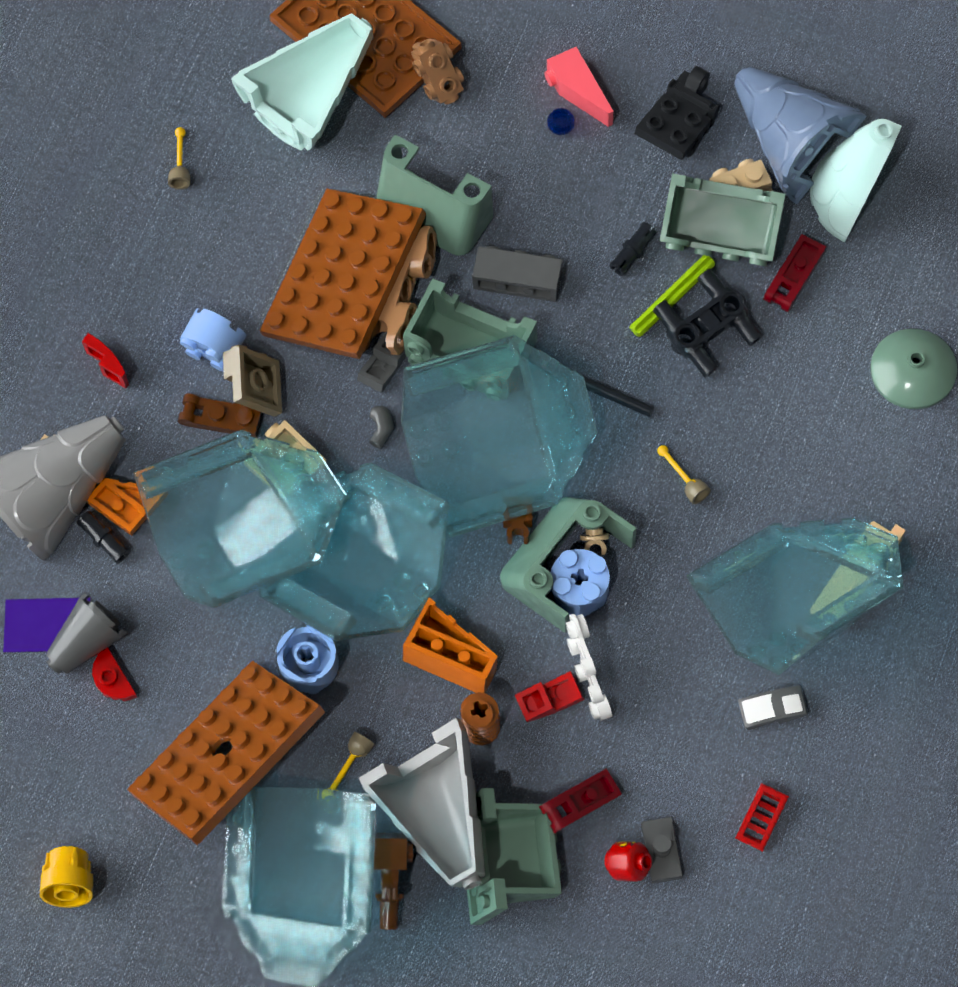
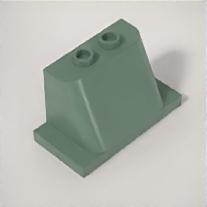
M482 788L476 792L477 816L482 826L485 876L481 879L482 883L479 886L467 890L470 925L484 924L507 910L508 903L551 899L562 894L559 876L561 864L559 859H557L556 852L557 833L554 834L550 827L552 823L547 814L543 815L539 809V806L542 804L495 803L494 788Z

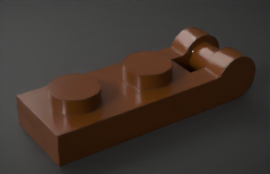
M190 393L184 394L182 402L184 409L183 412L179 413V424L257 438L262 412L236 403L201 398ZM195 409L203 410L202 416L194 415Z

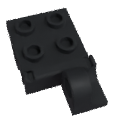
M695 66L691 73L684 70L676 81L672 79L668 84L667 92L660 97L636 126L634 134L680 160L685 156H692L700 144L703 134H707L709 127L713 126L719 110V105H715L713 102L700 96L707 88L710 73Z

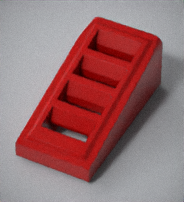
M761 783L735 839L763 852L789 796ZM762 795L779 802L777 808L761 801ZM757 806L774 813L772 819L756 812ZM754 817L769 824L767 829L765 830L751 823V818ZM746 828L764 835L762 840L760 841L745 834Z

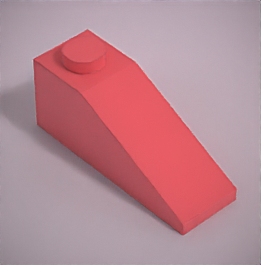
M577 47L547 59V71L544 74L549 86H554L560 96L607 127L612 126L614 111Z

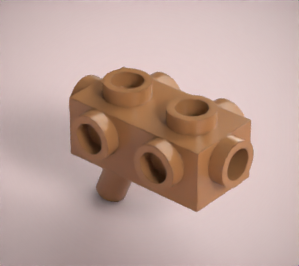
M426 39L415 43L411 52L414 59L412 65L416 73L420 77L422 76L426 84L423 88L428 98L439 103L444 102V104L455 102L459 98L458 93L464 90L461 85L464 81V76L458 67L453 68L450 61L453 58V53L450 47L436 39Z

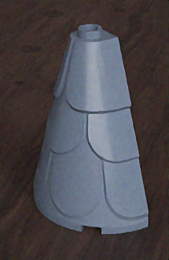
M754 67L744 68L736 75L734 86L749 125L755 130L764 155L768 158L783 193L793 203L798 204L814 184L807 175L802 174L834 133L846 138L850 137L867 116L860 109L827 98L822 93L801 87L795 81Z

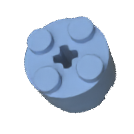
M196 308L180 337V344L187 348L185 353L196 360L204 357L211 361L209 364L212 367L224 372L223 352L230 350L232 346L242 345L246 334L239 327L234 331L229 326L231 321L207 309H203L200 312L199 308Z
M585 549L563 551L551 568L550 573L553 577V587L550 591L555 603L568 612L569 615H590L591 612L596 611L598 608L600 609L605 604L609 595L610 575L606 561L603 557ZM582 581L581 585H576V583Z
M306 625V627L297 629L295 627L287 631L278 643L277 663L282 678L299 692L319 693L331 684L336 677L339 668L336 647L331 636L322 628L314 625ZM311 656L313 657L312 660H307L306 662L302 660L303 658L310 659Z

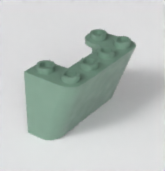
M395 134L384 151L376 199L423 208L426 217L421 228L423 226H432L437 234L436 246L457 256L467 254L493 219L492 186L467 173L454 193L451 194L422 179L407 169L418 153L419 147ZM401 147L408 151L407 156L402 158ZM470 185L477 186L480 189V194L473 198L467 197L464 193L465 188Z

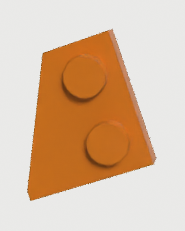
M104 478L91 493L87 503L132 536L168 494L161 487L152 489L141 487V484L121 483L119 480Z

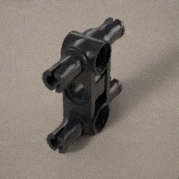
M711 269L702 273L697 280L712 299L686 319H680L667 300L662 301L653 309V312L667 329V337L671 341L673 351L686 359L690 358L704 378L711 375L718 368L703 348L705 344L729 327H735L749 346L756 343L763 336L748 317L749 310L745 306L743 296L739 292L733 291L732 288H725ZM724 304H733L736 308V311H727L724 307ZM679 335H688L692 342L683 343L679 339Z

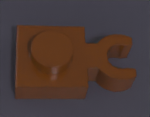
M531 497L502 498L503 528H508L507 543L511 545L513 537L521 535L524 544H528V528H532Z

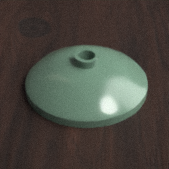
M903 329L888 335L878 344L871 359L870 372L876 389L886 400L907 409H924L938 404L951 392L957 377V362L949 345L939 336L922 329ZM919 358L921 362L914 363L911 359Z

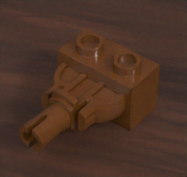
M368 832L367 864L369 870H381V892H375V897L377 901H380V929L384 930L398 929L399 901H402L404 898V892H398L399 870H407V862L413 861V843L407 840L403 833Z

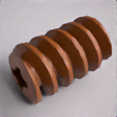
M477 692L470 694L462 702L460 710L461 720L466 728L469 742L481 746L490 744L497 738L500 732L498 704L493 697L486 693Z

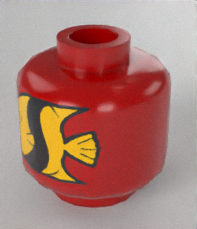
M615 842L607 851L604 859L606 870L617 881H642L652 866V857L646 846L641 842Z

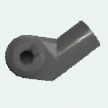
M375 406L370 411V418H373V421L376 423L377 430L369 442L374 447L381 449L394 430V424L390 411L386 407Z

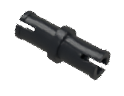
M642 222L630 240L626 239L622 244L623 249L609 264L611 270L617 268L614 271L616 274L623 276L634 260L643 255V249L652 237L657 234L654 228L651 231L649 230L651 228L650 224Z
M86 511L79 517L77 525L93 539V544L98 548L101 547L116 564L122 562L129 555L130 550L113 535L114 531L110 527H105L91 511Z

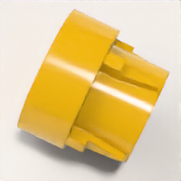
M73 846L57 847L46 853L45 865L42 866L40 898L44 902L57 907L72 908L85 905L91 901L94 878L91 873V861H89L88 853L81 848Z

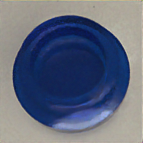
M565 108L553 110L547 118L549 130L556 135L568 134L575 125L573 114Z

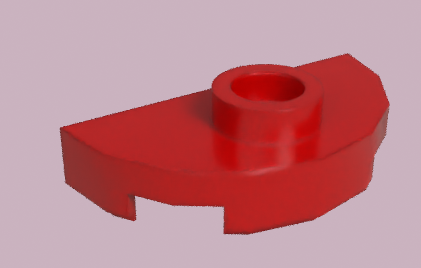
M106 648L100 652L93 663L92 676L97 689L105 697L114 700L129 701L137 698L136 693L110 650Z

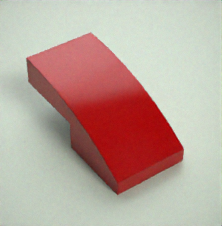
M87 333L82 340L86 353L100 361L99 366L103 376L127 389L129 382L117 357L104 343L90 333Z
M571 671L545 684L539 682L515 694L526 722L549 716L585 700Z

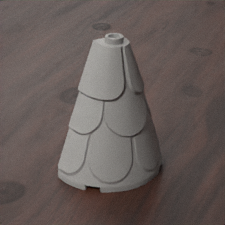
M103 415L59 430L57 435L24 445L19 450L0 456V517L18 538L29 542L27 547L43 561L50 554L54 553L73 520L80 514L96 484L102 482L126 441L121 433L124 427L114 416L109 418Z
M455 718L432 732L436 742L434 745L398 767L382 763L359 777V780L367 794L392 819V823L417 847L416 851L450 886L464 887L465 890H470L479 886L482 883L481 879L485 876L482 826L477 816L476 787L472 773L469 738L463 722Z

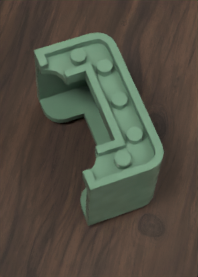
M672 173L660 241L666 243L665 248L683 251L684 246L695 248L694 254L711 256L712 251L723 253L722 259L739 262L740 256L750 258V264L767 267V261L773 262L786 194L699 178L693 179L692 177Z
M432 279L403 334L404 350L408 357V362L417 368H428L443 379L451 378L459 381L463 387L469 390L478 389L485 392L493 400L508 399L537 342V321L525 316L521 323L518 324L513 317L510 318L509 322L460 302L459 295L455 293L451 297L444 291L445 283Z

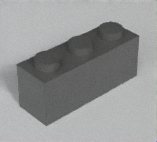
M495 246L478 247L472 275L473 289L556 302L562 276V259H557L552 255H530L521 250L514 252L505 251Z

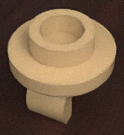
M603 528L595 530L585 529L586 533L580 535V540L586 541L584 549L590 551L591 545L598 544L601 547V555H605L607 548L603 540L609 539V533H604Z

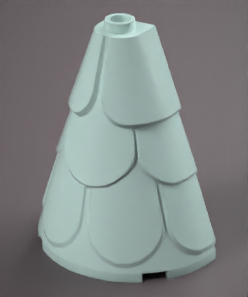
M351 13L309 33L308 37L277 50L275 54L240 70L238 74L231 78L232 83L243 102L247 103L250 101L252 109L256 111L254 115L266 128L288 145L299 150L306 148L308 151L321 138L336 106L339 105L350 79L355 77L373 39V28L367 20L359 19Z
M877 119L857 129L853 135L828 152L817 166L812 177L814 184L810 188L811 204L814 206L822 226L839 240L846 241L892 150L902 127L901 125L887 119Z

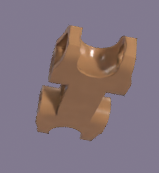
M423 226L419 230L365 350L368 349L373 337L387 331L385 342L386 348L390 350L391 355H400L403 352V334L417 309L415 303L409 302L416 279L429 278L435 263L437 234L432 226Z

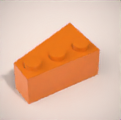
M429 597L403 644V661L475 693H486L496 673L498 656L471 632L468 634L456 623V620L451 615L447 616L436 606V602Z

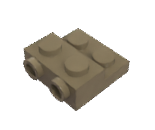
M235 345L230 350L223 352L224 379L233 382V402L271 416L282 414L279 360L268 357L265 353H258L247 349L244 345Z

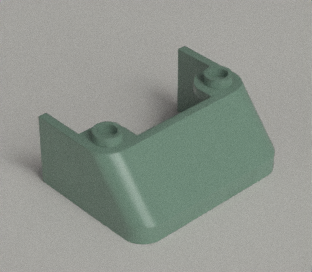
M574 497L559 499L529 535L528 544L523 543L500 574L501 585L505 591L564 633L567 632L566 622H569V613L546 597L553 587V577L544 568L578 524L588 530H595L601 527L631 549L636 543V527L595 500Z

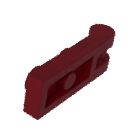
M801 234L768 287L763 300L770 304L774 302L780 305L783 311L789 313L826 252L827 246ZM781 287L789 290L787 296L778 292Z
M606 768L539 806V809L543 815L547 814L552 823L550 827L555 834L616 799L622 793ZM560 805L563 807L564 811L567 814L563 818L559 813L558 809L556 808Z

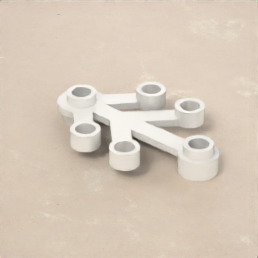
M571 614L569 615L570 621L566 622V628L570 636L567 639V644L572 656L580 654V664L574 665L579 682L586 680L589 682L588 692L592 702H589L588 705L594 720L599 718L600 721L611 718L612 711L605 694L602 695L595 677V666L584 641L585 638L590 637L586 620L583 614L577 616Z

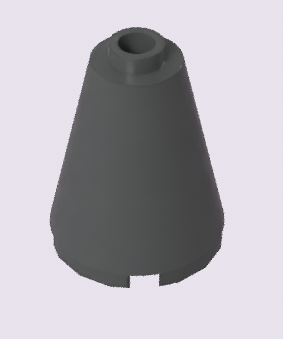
M87 592L80 596L46 652L49 658L46 663L58 674L62 671L66 674L70 673L128 633L126 628L121 630L117 628L121 624L120 621L99 601L89 602L87 599L91 595Z

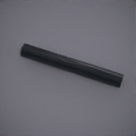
M575 373L572 379V384L647 417H650L653 413V406L583 375Z

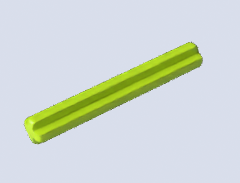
M703 255L630 325V330L634 335L641 337L659 320L653 312L654 307L664 300H667L672 307L698 282L697 279L702 273L715 266V261L710 256Z

